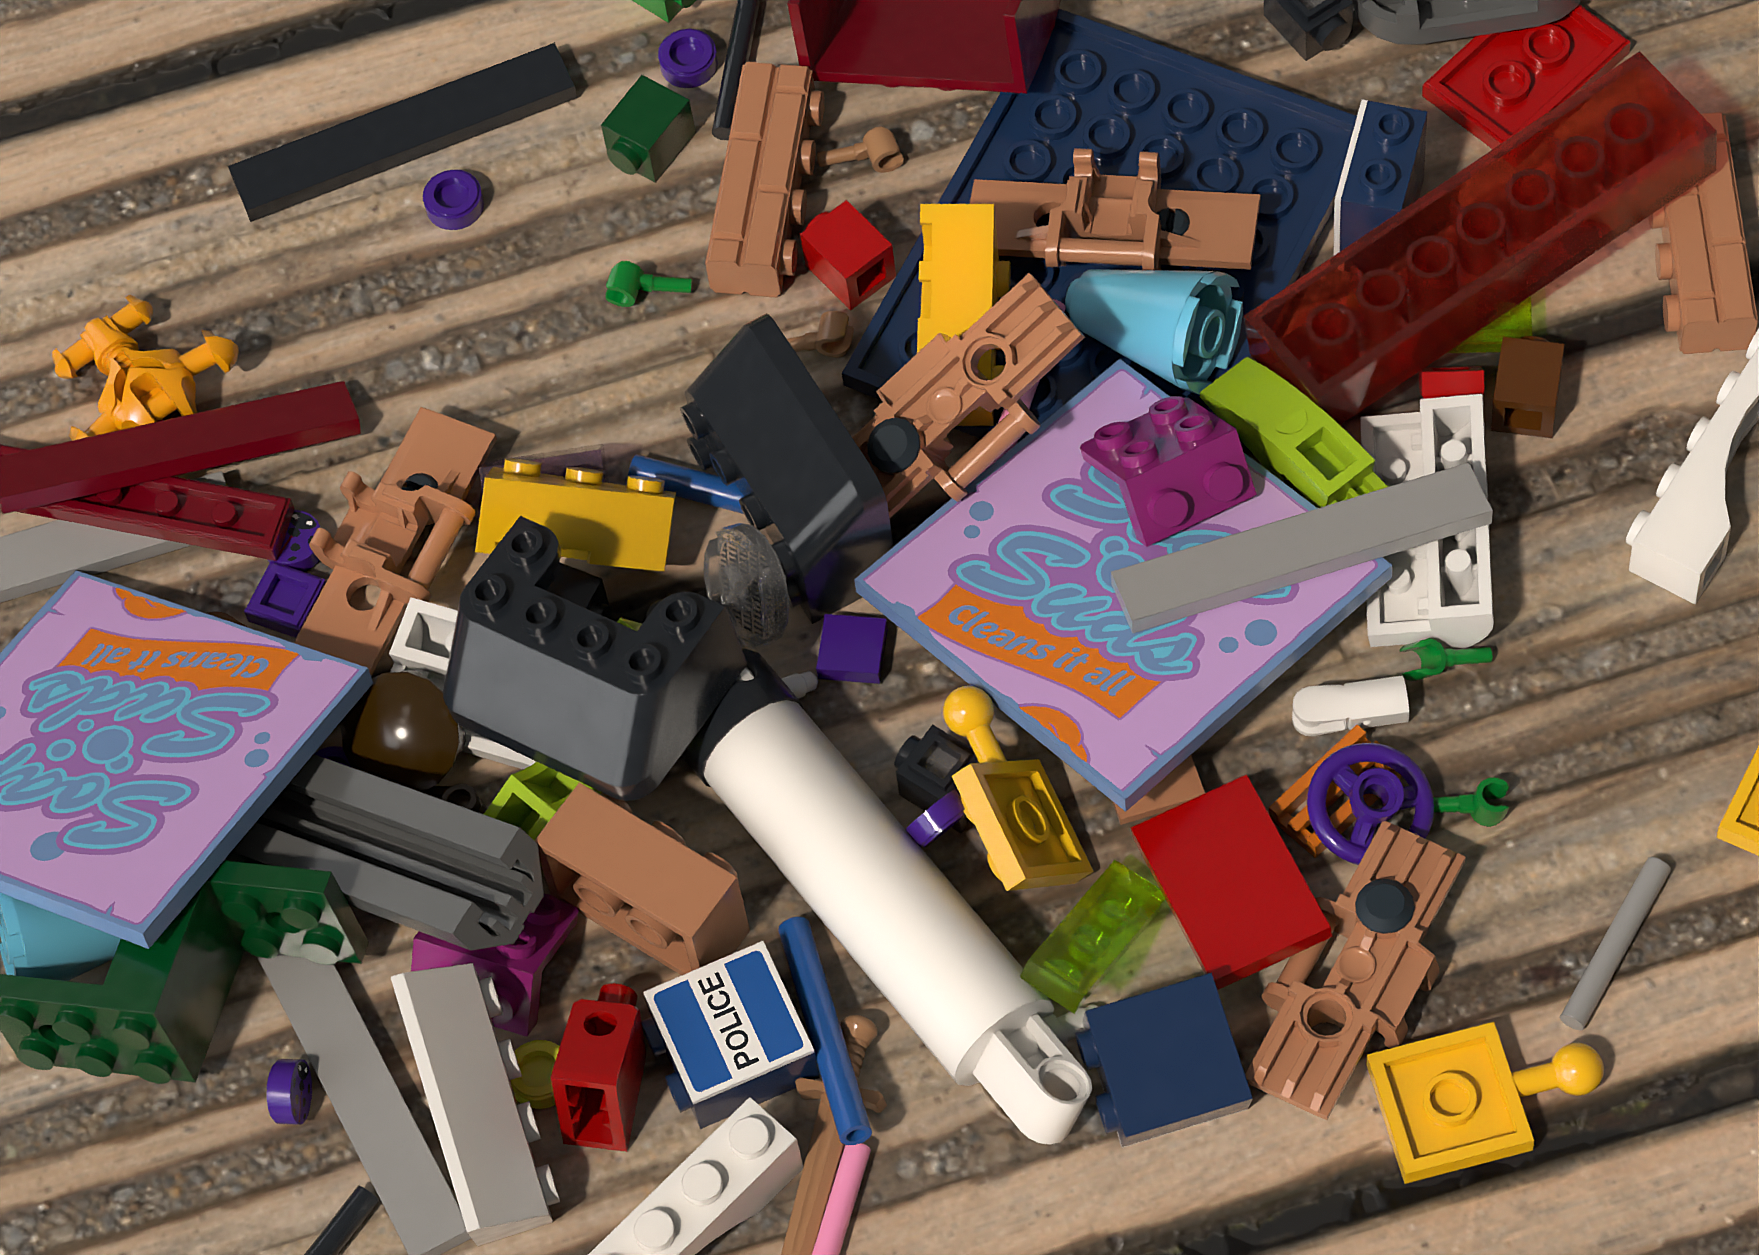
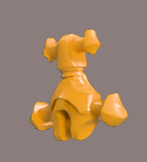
M128 295L125 298L129 304L110 318L106 315L101 319L96 317L90 320L84 326L85 331L80 334V340L62 353L57 348L52 352L55 372L60 378L73 379L78 377L75 372L93 359L98 370L108 376L97 406L101 415L85 432L71 426L69 437L71 440H77L158 422L176 409L182 416L197 413L195 405L196 383L193 376L216 364L219 365L225 374L229 372L237 361L239 355L238 345L230 339L215 336L212 331L202 330L206 342L183 355H180L175 349L139 351L138 343L127 334L143 322L146 326L150 323L153 307L148 301Z

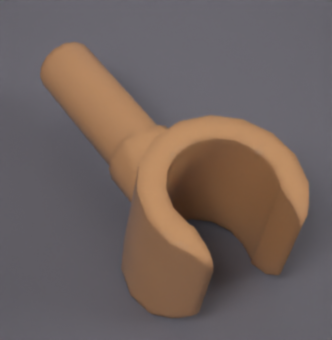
M875 127L868 131L861 143L817 153L820 167L869 158L875 171L885 173L899 168L904 162L893 133L884 127Z
M827 311L821 315L818 332L805 333L803 336L788 338L787 340L795 352L817 349L818 352L825 356L839 358L843 357L850 349L854 328L848 326L849 316L846 313Z

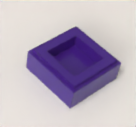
M271 561L244 611L248 622L297 638L325 586L326 580Z
M825 614L816 667L818 679L880 684L888 631L887 620L884 618Z

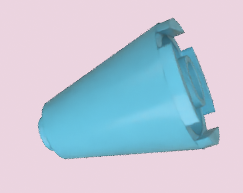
M1090 269L1071 283L1065 299L1066 311L1070 314V320L1080 331L1182 390L1195 394H1200V391L1212 383L1207 381L1215 367L1227 369L1239 339L1243 316V303L1232 299L1231 287H1239L1237 279L1218 271Z
M0 893V954L7 975L69 981L113 960L121 938Z

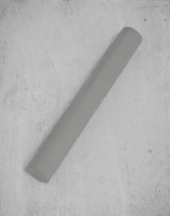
M1655 857L1647 858L1560 1015L1561 1021L1575 1030L1584 1029L1671 871L1669 865Z

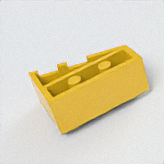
M920 204V225L922 226L924 254L923 261H919V282H922L921 314L920 318H918L917 353L939 333L946 334L951 338L955 334L962 336L999 301V297H1003L1010 291V261H999L994 204ZM989 349L979 359L977 368L988 380L998 377L1004 370L1005 365H996L997 350L1002 349ZM979 406L956 426H994V410L990 413Z
M512 458L505 459L504 468L492 467L486 475L475 552L491 554L516 520L522 516L549 528L556 535L561 547V557L587 560L588 564L665 572L676 492L664 491V480L644 476H628L627 485L602 482V471L578 467H566L565 477L542 474V463Z

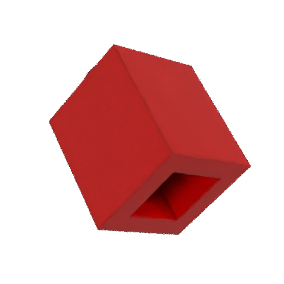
M847 200L830 212L825 211L818 214L811 220L806 230L800 233L805 266L850 311L896 277L892 244Z

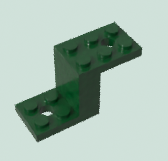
M223 861L149 949L120 939L103 985L0 974V1031L15 1052L18 1060L34 1069L50 1070L53 1066L80 1069L87 1074L97 1077H107L111 1073L139 1076L144 1080L157 1084H165L170 1080L196 1083L244 952H249L254 956L266 959L275 958L278 954L307 958L310 961L323 965H331L337 961L362 964L369 941L332 871Z

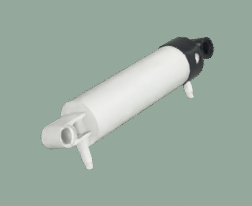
M663 599L658 600L650 605L643 620V623L650 615V613L653 611V609L656 607V605ZM742 648L747 666L683 751L681 757L701 781L715 791L958 1085L964 1086L980 1082L1019 1130L1029 1139L1041 1144L1052 1145L1060 1143L1070 1133L1092 1090L1090 1077L1065 1045L1068 1044V1041L1076 1038V1032L1084 1030L1082 1022L1085 1011L1098 1006L1093 1004L1085 1008H1076L1056 1018L1053 1014L1054 1008L1050 999L804 711L798 698L804 697L807 692L816 689L818 680L815 674L807 671L780 678L760 653Z

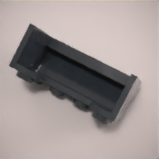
M766 313L745 324L685 391L687 404L680 407V411L689 431L693 435L687 438V443L696 462L703 471L712 467L726 486L735 482L744 496L739 499V503L748 523L755 531L756 529L758 531L765 529L774 543L771 546L784 573L789 606L793 609L800 605L811 623L814 624L822 620L825 614H833L863 598L856 592L854 579L894 547L885 493L874 470L774 319ZM769 548V550H770V552H771V554H772V555H771L772 558L775 559V557H774V555H773L771 549ZM775 559L776 566H777V568H778L779 571H780V568H779V566H778V563H777V561H776V559ZM780 573L781 576L776 575L777 586L780 590L784 591L782 596L785 597L786 601L784 582Z
M520 516L461 593L443 689L445 704L454 721L470 731L618 800L632 801L641 799L658 787L747 666V661L726 606L697 593H675L660 601L638 631H635L546 591L555 579L553 572L561 559L560 544L556 535L549 528Z

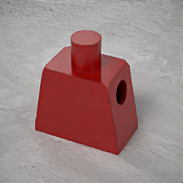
M617 983L605 984L600 988L597 1001L579 999L572 1005L551 1075L563 1144L623 1152L628 1150L646 1060L640 1010L636 1008L638 995L628 986Z

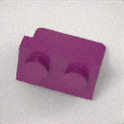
M1172 396L1161 399L1150 406L1148 413L1128 422L1107 424L1095 432L1094 438L1080 445L1083 459L1119 485L1136 539L1146 547L1257 495L1236 428L1190 398Z
M544 893V897L534 913L530 912L523 925L525 927L514 944L477 950H468L418 931L413 938L411 972L473 963L479 980L492 977L503 1014L491 1018L493 1026L528 1037L538 1020L542 971L576 926L579 910L570 903L558 900L556 897Z

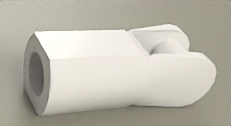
M1403 676L1345 683L1344 686L1339 684L1308 686L1298 691L1293 699L1292 723L1294 728L1305 736H1318L1343 731L1347 728L1351 730L1356 725L1361 728L1409 721V704Z

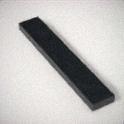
M554 42L229 165L228 168L248 218L252 222L577 98L576 89Z

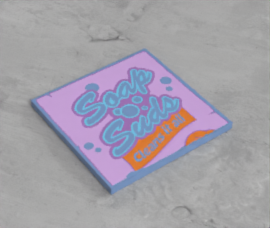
M1119 359L1045 420L1037 431L1032 435L1028 434L965 488L968 494L960 502H956L953 498L950 499L854 580L856 592L968 684L984 690L996 707L1126 812L1392 578V564L1383 557L1132 634L1112 587L1111 571L1318 508L1244 453L1257 493L1256 496L1148 547L1143 545L1136 539L1119 485L1083 459L1080 445L1094 438L1095 432L1101 427L1114 422L1131 421L1148 413L1150 406L1155 402L1170 397Z
M76 570L0 653V893L149 949L373 684L369 669Z

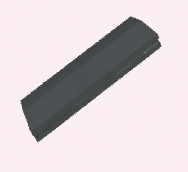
M315 754L310 757L226 857L228 860L241 863L332 871L349 905L468 950L514 944L525 927L523 923L529 913H534L544 897L538 844L520 827Z

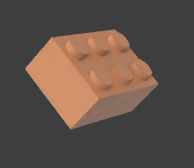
M579 782L534 840L538 844L540 863L550 894L558 900L577 907L579 913L680 975L733 954L750 932L744 900L735 869L716 854L707 852L704 856H701L686 847L682 837L668 825L660 821H654L650 825L632 814V809L625 801L613 798L603 792L598 794Z

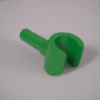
M621 261L611 269L606 283L608 289L605 297L608 302L614 305L630 307L634 305L639 290L647 292L691 293L692 278L653 276V274H645L641 267L635 263Z
M1431 638L1404 645L1399 649L1400 652L1414 651L1421 659V669L1402 673V676L1409 681H1417L1438 675L1445 667H1453L1454 665L1491 663L1493 658L1490 647L1468 649L1444 648L1440 642Z
M1493 777L1481 781L1474 794L1433 797L1434 813L1460 812V814H1470L1474 821L1482 826H1496L1505 818L1509 807L1502 805L1492 806L1484 799L1490 798L1495 800L1505 797L1509 785L1503 779Z

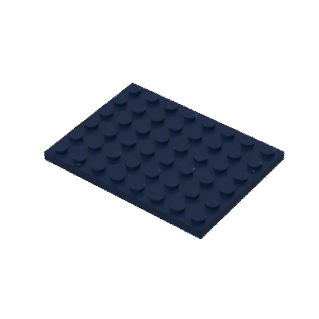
M1059 8L1043 58L1027 94L1000 92L937 204H970L974 179L1067 184L1069 176H1074V148L1093 149L1095 164L1101 175L1137 177L1140 152H1158L1161 169V189L1260 194L1261 203L1251 270L1162 265V270L1218 271L1237 279L1239 287H1231L1232 299L1243 303L1240 335L1227 369L1215 367L1207 381L1214 382L1245 357L1255 361L1334 210L1335 196L1357 116ZM1050 213L1041 216L1037 220L1036 226L1048 225ZM922 232L842 371L843 386L879 400L881 399L876 391L917 354L918 318H920L922 294V282H919V261H923L924 254ZM999 256V261H1010V290L1030 273L1052 299L1058 300L1064 305L1069 286L1087 270H1142V266L1066 262V266L1046 267L1045 258ZM1065 309V312H1064V313H1065V314L1068 316V318L1070 319V314H1069V313L1066 311V309ZM1082 331L1080 332L1085 338L1040 379L1029 408L1039 423L1042 424L1117 360L1121 359L1168 396L1190 398L1216 415L1199 397L1200 394L1182 390ZM997 350L996 365H1005L1006 358L1003 350ZM1000 407L998 410L994 409V426H955L954 429L982 439L998 424L1003 407ZM1027 431L1018 439L1017 444L1029 434Z

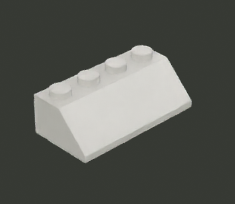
M473 963L405 972L391 976L467 1233L475 1244L480 1246L552 1223L549 1205L560 1202L549 1164L536 1167L529 1143L539 1140L541 1137L530 1101L517 1105L510 1080L522 1077L511 1039L498 1042L491 1018L502 1015L503 1012L492 977L479 980Z

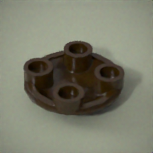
M406 670L382 673L373 678V684L342 720L343 751L352 768L410 789L424 792L439 784L454 766L456 756L460 754L465 746V731L452 718L445 704L443 691L420 672Z

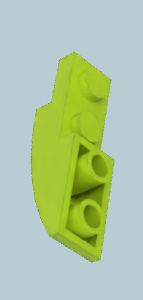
M1245 357L1200 391L1199 397L1220 419L1236 428L1240 441L1262 465L1282 482L1288 479L1315 507L1321 508L1388 487L1373 471L1375 459L1345 429L1296 387L1251 358Z

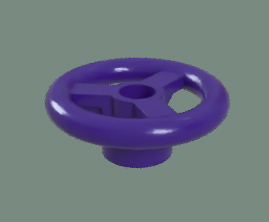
M1358 743L1341 748L1328 756L1319 765L1311 779L1307 794V809L1311 825L1325 847L1339 858L1352 864L1359 865L1372 841L1377 824L1390 820L1398 810L1415 807L1414 819L1408 831L1425 839L1433 823L1434 798L1425 774L1410 757L1390 746L1378 743ZM1360 762L1380 763L1398 772L1409 786L1403 787L1398 777L1386 769L1372 768L1358 776L1349 766ZM1332 781L1349 797L1352 813L1356 817L1350 841L1335 829L1327 812L1326 797ZM1363 795H1376L1381 800L1383 808L1373 809L1365 803Z

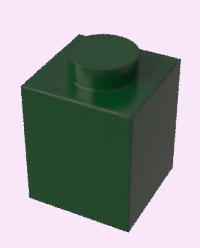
M644 75L638 78L601 124L607 156L612 164L626 174L634 175L638 173L654 183L658 181L696 133L690 100Z

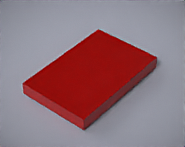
M1579 4L1562 19L1548 24L1475 36L1422 85V97L1511 163L1629 54L1630 41Z
M1247 774L1131 827L1136 845L1204 973H1212L1217 990L1332 938L1331 926Z

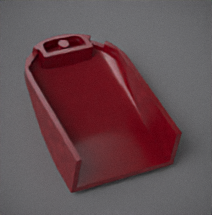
M789 0L787 5L799 66H807L812 70L814 81L874 84L890 88L908 86L938 88L943 91L958 89L1027 94L1054 28L1061 0Z

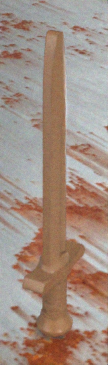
M850 1015L840 1022V1026L857 1079L859 1078V1069L862 1068V1061L865 1057L864 1052L877 1036V1028L865 1016ZM799 1078L795 1083L801 1098L804 1100L821 1099L781 1255H812L845 1144L841 1143L823 1081ZM859 1088L866 1108L876 1113H881L886 1108L887 1103L879 1091Z

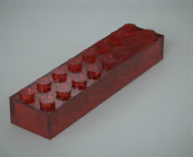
M1639 51L1244 315L1249 352L1258 363L1288 381L1341 425L1714 173L1717 161V130Z

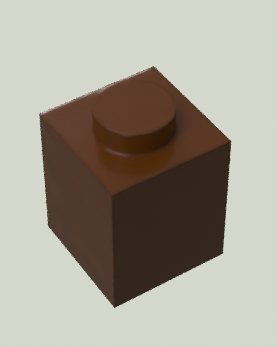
M1536 336L1502 338L1493 398L1491 431L1544 438L1553 437L1562 374L1564 344L1552 343Z

